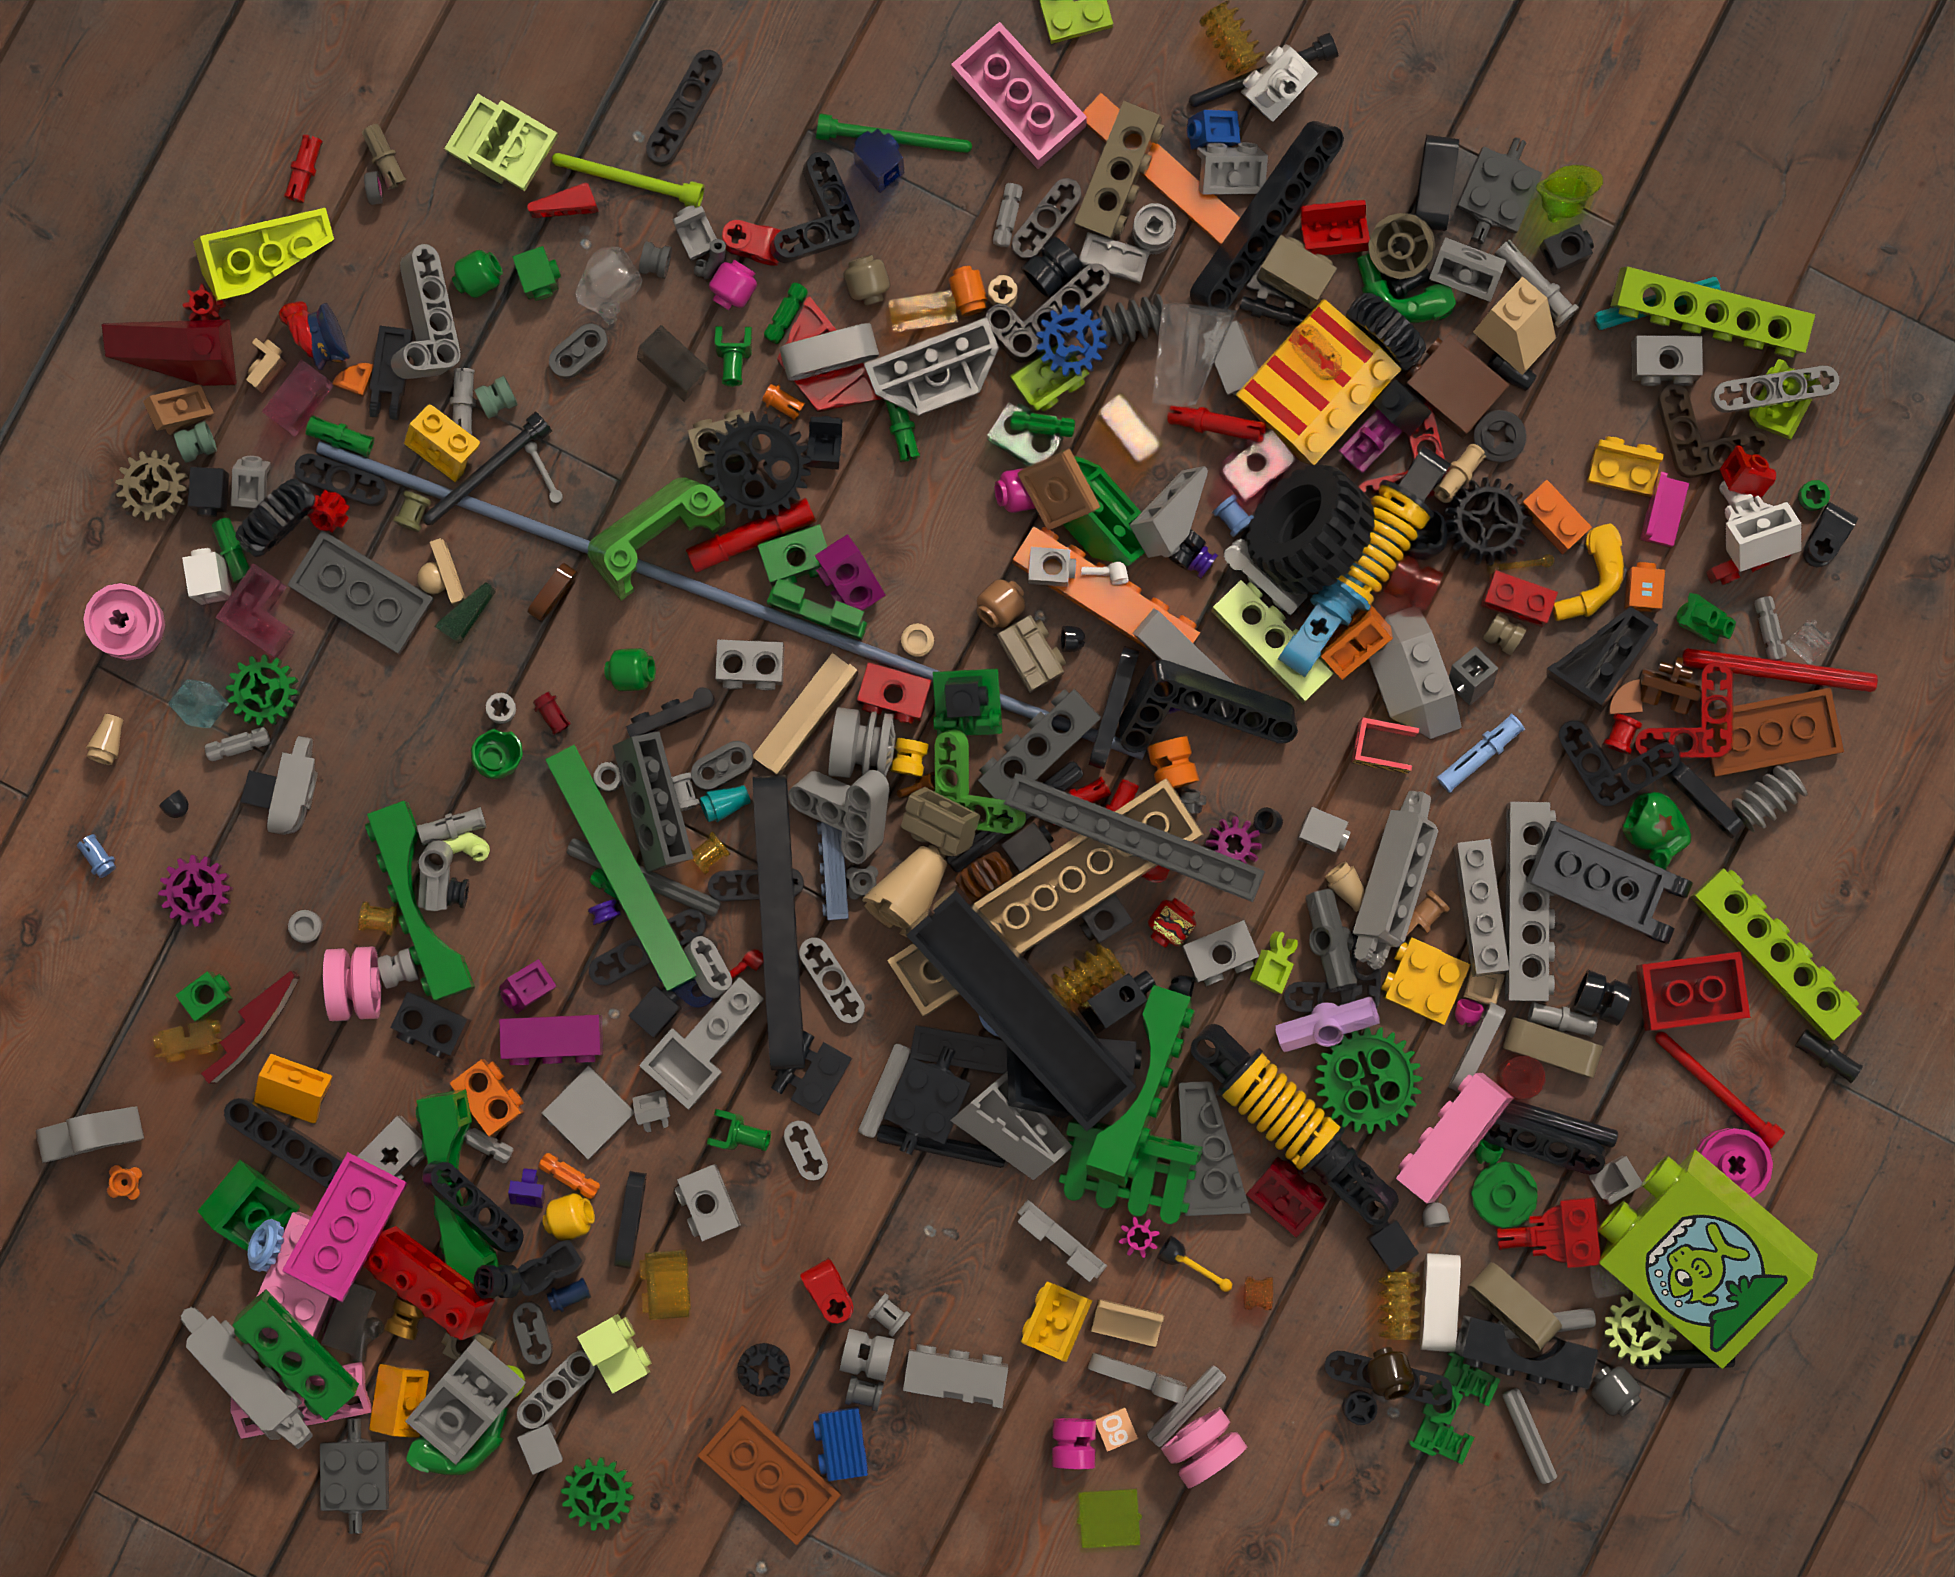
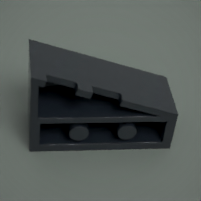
M1629 607L1599 629L1595 635L1572 649V652L1549 666L1547 668V677L1602 713L1656 636L1658 624L1634 608Z

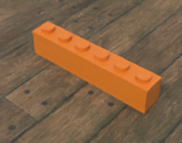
M1033 527L1012 559V564L1029 574L1031 547L1069 549L1070 558L1076 559L1075 579L1068 578V587L1046 586L1149 652L1151 651L1132 633L1153 608L1162 613L1193 644L1200 632L1195 630L1197 627L1196 623L1183 615L1176 618L1167 612L1170 608L1168 605L1155 597L1150 601L1140 595L1142 589L1130 581L1123 585H1112L1110 575H1081L1082 567L1107 566L1100 562L1096 566L1085 559L1087 555L1085 552L1072 544L1068 548L1057 541L1059 536L1051 530H1047L1046 527H1042L1041 530ZM1049 559L1043 564V569L1049 575H1056L1062 570V565L1055 559Z

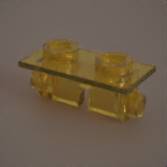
M951 290L888 301L894 333L958 322L955 299Z
M209 1018L188 1024L190 1037L185 1038L182 1026L159 1031L158 1035L153 1036V1042L156 1049L161 1048L162 1053L155 1055V1058H165L166 1063L186 1059V1052L198 1050V1054L203 1055L218 1051L217 1045L223 1040L217 1039L216 1036L217 1033H221L219 1021H212Z

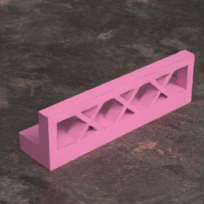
M362 1362L342 1365L359 1383L354 1396H359L361 1403L353 1405L344 1404L326 1421L320 1414L314 1415L306 1407L305 1399L297 1391L293 1392L302 1402L298 1409L305 1416L302 1419L307 1426L372 1413L371 1403L365 1388V1369ZM319 1376L309 1377L310 1382L316 1386L325 1384L324 1380ZM282 1380L276 1384L283 1392L288 1389ZM231 1398L230 1411L240 1438L263 1435L264 1433L256 1424L245 1425L243 1418H248L249 1416Z

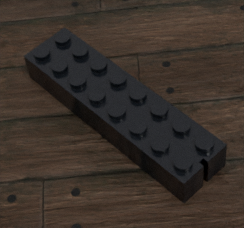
M954 885L934 903V913L928 909L906 929V936L1086 1131L1137 1087L1135 1078L957 885Z

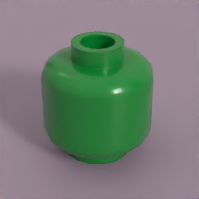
M479 249L455 262V275L452 276V281L461 294L466 292L470 297L478 298L499 286L500 276L503 275V271L493 253H486Z
M642 648L618 649L612 653L610 661H606L604 672L606 679L611 681L616 690L640 691L646 689L650 682L655 679L656 667L653 657L648 656V653Z

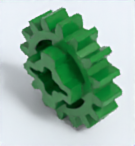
M266 654L262 655L261 662H258L254 656H250V665L248 666L239 662L237 665L241 672L239 674L230 673L229 675L235 680L234 685L226 686L227 690L234 692V696L227 699L228 703L238 704L234 713L238 716L246 713L244 721L249 724L256 718V723L260 727L264 726L265 719H268L272 725H276V716L278 715L287 719L288 714L285 711L287 706L290 708H296L297 706L291 701V697L300 695L299 691L292 689V685L299 682L298 678L288 677L292 668L287 665L280 669L282 660L276 657L270 663L269 656ZM263 669L275 671L280 678H267ZM250 675V681L246 688L242 689L244 681ZM261 682L270 687V689L265 691V699L256 694V692L261 690ZM284 692L282 700L276 706L275 702L279 694ZM246 703H259L262 712L251 710Z
M600 1457L597 1464L594 1465L591 1458H587L585 1460L586 1468L583 1469L582 1466L576 1464L573 1468L577 1475H566L565 1480L571 1485L561 1489V1493L569 1495V1499L564 1501L562 1505L563 1507H572L573 1510L568 1515L570 1519L577 1515L580 1517L578 1526L582 1527L586 1522H591V1530L595 1531L599 1523H602L603 1527L607 1530L611 1527V1519L618 1524L622 1521V1517L619 1514L620 1511L624 1513L630 1512L631 1508L625 1502L633 1500L635 1497L634 1494L627 1492V1489L634 1483L633 1481H624L623 1477L628 1472L626 1469L620 1472L615 1470L617 1461L614 1460L607 1466L605 1465V1458ZM594 1472L592 1481L588 1485H578L584 1475ZM607 1474L615 1479L619 1488L611 1486L607 1481ZM599 1483L601 1492L606 1493V1496L602 1497L597 1505L594 1495H590V1491H593ZM577 1499L583 1500L589 1507V1513L580 1507ZM618 1502V1505L612 1512L602 1516L604 1506L607 1503Z

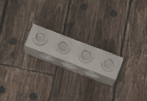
M1484 839L1457 843L1453 850L1472 977L1506 973L1509 971V963L1491 840Z

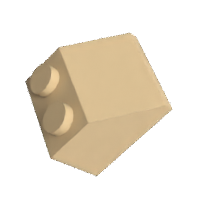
M1524 277L1505 294L1473 331L1522 375L1556 339L1547 297Z

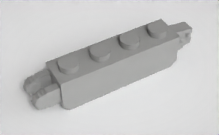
M1409 791L1401 810L1390 811L1359 914L1356 918L1353 934L1357 935L1358 939L1355 946L1356 949L1354 950V957L1362 963L1367 961V965L1371 966L1374 970L1382 968L1386 962L1385 959L1388 957L1390 947L1398 948L1405 942L1438 834L1436 825L1428 820L1431 797L1424 792Z
M195 1307L184 1309L180 1316L181 1321L191 1332V1335L187 1338L186 1348L270 1440H279L283 1437L297 1449L309 1441L313 1435L302 1419L305 1416L298 1409L302 1402L289 1389L283 1392L276 1385L281 1379L271 1368L266 1366L262 1369L255 1362L259 1357L249 1344H244L241 1347L234 1339L237 1337L234 1333V1328L226 1320L220 1324L213 1315L207 1320Z

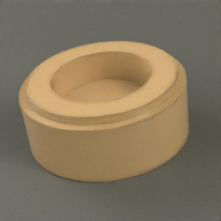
M912 624L902 633V647L912 657H923L933 648V633L923 624Z

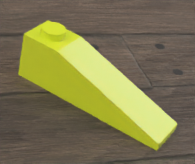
M321 208L198 237L193 243L202 275L216 301L250 293L334 240L326 208Z

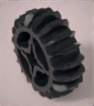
M1364 293L1351 304L1346 313V318L1377 343L1402 370L1408 371L1412 366H1415L1426 351L1424 339L1415 330L1413 324L1379 296L1372 293Z
M1483 477L1481 488H1479L1475 480H1471L1469 482L1470 492L1461 486L1458 494L1462 499L1453 496V499L1450 501L1456 508L1449 507L1444 511L1445 515L1453 518L1445 521L1447 528H1454V531L1448 533L1447 540L1457 538L1459 541L1452 549L1456 552L1463 546L1466 549L1462 556L1464 560H1467L1471 553L1475 554V565H1479L1483 556H1486L1487 565L1493 566L1495 555L1501 564L1507 561L1505 551L1510 556L1515 557L1518 554V550L1514 544L1522 548L1527 544L1520 535L1529 536L1532 532L1529 527L1522 525L1533 520V517L1530 515H1522L1526 507L1523 504L1519 505L1517 502L1523 497V493L1518 492L1513 497L1510 491L1514 485L1511 483L1504 490L1500 489L1502 482L1499 478L1494 481L1493 487H1490L1488 477ZM1478 497H1489L1484 510H1472L1471 512L1464 510L1465 505L1471 500ZM1498 500L1503 502L1510 510L1513 523L1509 522L1510 519L1502 517L1499 513ZM1491 510L1490 516L1493 517L1491 521L1495 520V524L1485 533L1486 528L1483 527L1485 522L1481 523L1480 519H1483ZM1462 520L1476 529L1477 543L1473 542L1465 533ZM1505 531L1512 533L1509 540L1504 544L1487 547L1492 533H1504Z
M297 478L287 480L276 490H273L270 495L265 497L249 513V516L238 527L235 538L247 553L249 552L254 557L264 555L286 538L301 523L302 519L308 515V512L312 509L311 507L315 504V496Z

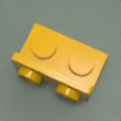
M429 404L409 424L404 444L456 482L464 474L468 458L478 449L480 441Z
M1607 436L1605 440L1600 439L1595 444L1587 482L1651 497L1654 491L1659 464L1663 461L1664 454L1656 452V447L1646 444H1637L1636 448L1624 445L1625 441L1620 438Z

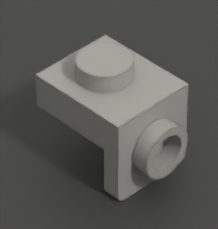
M688 206L677 212L678 217L673 219V223L690 260H695L709 253L711 241L717 238L703 207L695 208L694 206Z

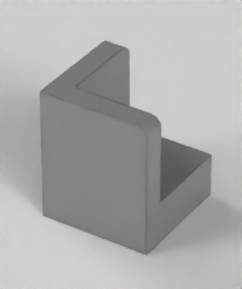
M1620 1156L1606 1164L1601 1172L1589 1175V1180L1605 1205L1616 1202L1642 1185L1641 1179L1627 1156Z
M552 1422L517 1437L532 1474H536L563 1461L562 1454L554 1438L556 1432Z

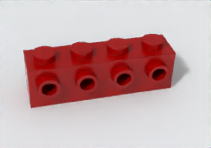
M397 1226L381 1232L363 1265L364 1268L372 1273L375 1279L387 1284L397 1292L400 1298L412 1303L421 1310L425 1317L436 1321L446 1329L450 1336L461 1341L481 1332L495 1302L493 1298H480L475 1292L473 1283Z

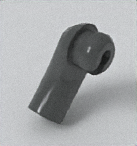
M715 239L711 241L708 261L703 259L696 261V266L694 267V274L696 276L704 277V280L713 278L720 265L725 261L726 244L723 240Z

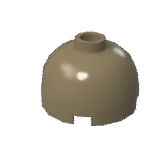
M1399 213L1389 215L1377 223L1369 240L1368 248L1370 258L1380 272L1390 277L1404 279L1414 277L1427 268L1433 259L1435 241L1433 232L1425 221L1416 215Z

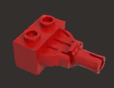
M1596 1196L1561 1200V1205L1551 1207L1541 1216L1529 1217L1530 1223H1543V1225L1497 1229L1498 1238L1514 1237L1511 1240H1499V1250L1545 1246L1543 1249H1533V1256L1546 1255L1554 1261L1567 1263L1568 1268L1601 1265L1599 1261L1602 1256L1600 1233L1598 1232L1599 1219Z

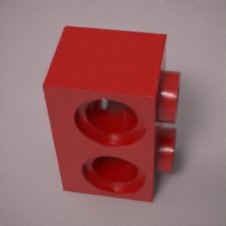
M1495 570L1490 576L1480 606L1496 612L1500 611L1507 616L1543 627L1548 623L1558 592Z

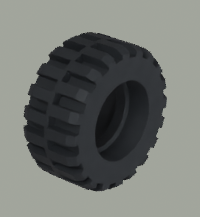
M1330 465L1306 466L1305 470L1298 469L1292 472L1291 476L1287 479L1283 478L1277 483L1278 486L1273 491L1270 490L1264 496L1266 499L1262 505L1259 504L1256 508L1255 518L1251 519L1248 526L1250 533L1247 534L1248 553L1254 564L1283 590L1296 594L1321 591L1323 586H1331L1337 582V578L1341 575L1345 576L1351 570L1352 564L1355 561L1358 562L1363 556L1362 551L1364 547H1368L1371 541L1370 533L1374 531L1375 526L1374 508L1371 500L1338 468H1333Z

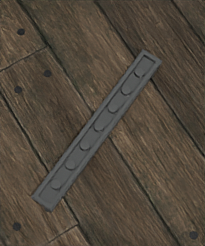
M1017 773L1014 776L1004 802L1007 806L1251 902H1254L1265 874L1264 870Z

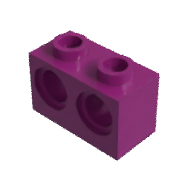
M848 534L814 555L821 566L816 570L826 587L830 584L834 587L830 595L835 603L839 601L863 611L886 596L860 550Z

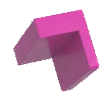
M1661 471L1656 477L1653 495L1649 500L1640 540L1672 548L1675 543L1689 483L1667 478L1668 473Z

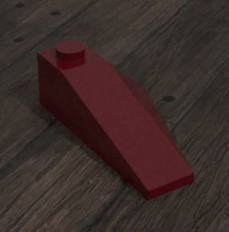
M230 319L101 324L105 357L202 386L237 384Z

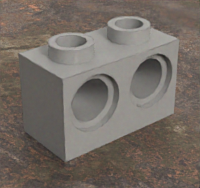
M717 640L716 681L723 683V688L742 689L743 683L756 684V689L775 690V685H783L784 643ZM731 657H738L743 661V666L737 673H729L725 670V663ZM764 658H770L776 663L774 671L768 675L761 674L757 669L758 663Z

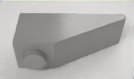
M1205 466L1182 470L1129 525L1148 558L1160 555L1169 557L1175 554L1180 549L1179 545L1189 535L1208 473Z

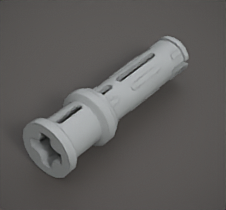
M1511 240L1505 242L1495 252V256L1506 260L1505 265L1519 280L1524 277L1547 297L1551 316L1555 320L1557 328L1562 326L1578 311L1579 306L1577 304L1572 305L1560 292L1561 287L1558 284H1551L1545 279Z

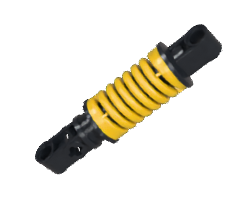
M1210 1024L1204 1027L1192 1041L1191 1053L1198 1062L1222 1083L1216 1094L1219 1097L1222 1096L1234 1107L1243 1101L1238 1108V1112L1241 1115H1246L1251 1110L1252 1112L1247 1117L1248 1122L1251 1124L1261 1119L1257 1124V1130L1265 1132L1270 1128L1266 1134V1139L1274 1141L1279 1137L1275 1143V1147L1278 1150H1283L1288 1145L1289 1148L1285 1152V1156L1296 1165L1302 1175L1313 1170L1318 1176H1321L1320 1181L1324 1185L1328 1184L1333 1188L1337 1195L1353 1207L1367 1223L1375 1226L1386 1223L1398 1205V1195L1393 1188L1388 1186L1375 1173L1370 1165L1356 1155L1357 1151L1353 1147L1349 1148L1343 1143L1341 1137L1345 1128L1339 1126L1331 1117H1324L1325 1113L1321 1108L1314 1109L1315 1102L1312 1099L1305 1100L1306 1094L1302 1090L1296 1091V1084L1291 1081L1287 1082L1288 1078L1284 1073L1277 1074V1066L1269 1064L1270 1061L1262 1053L1263 1050L1260 1047L1249 1054L1222 1026ZM1205 1040L1211 1041L1215 1048L1208 1046ZM1374 1201L1380 1202L1385 1209L1379 1208Z

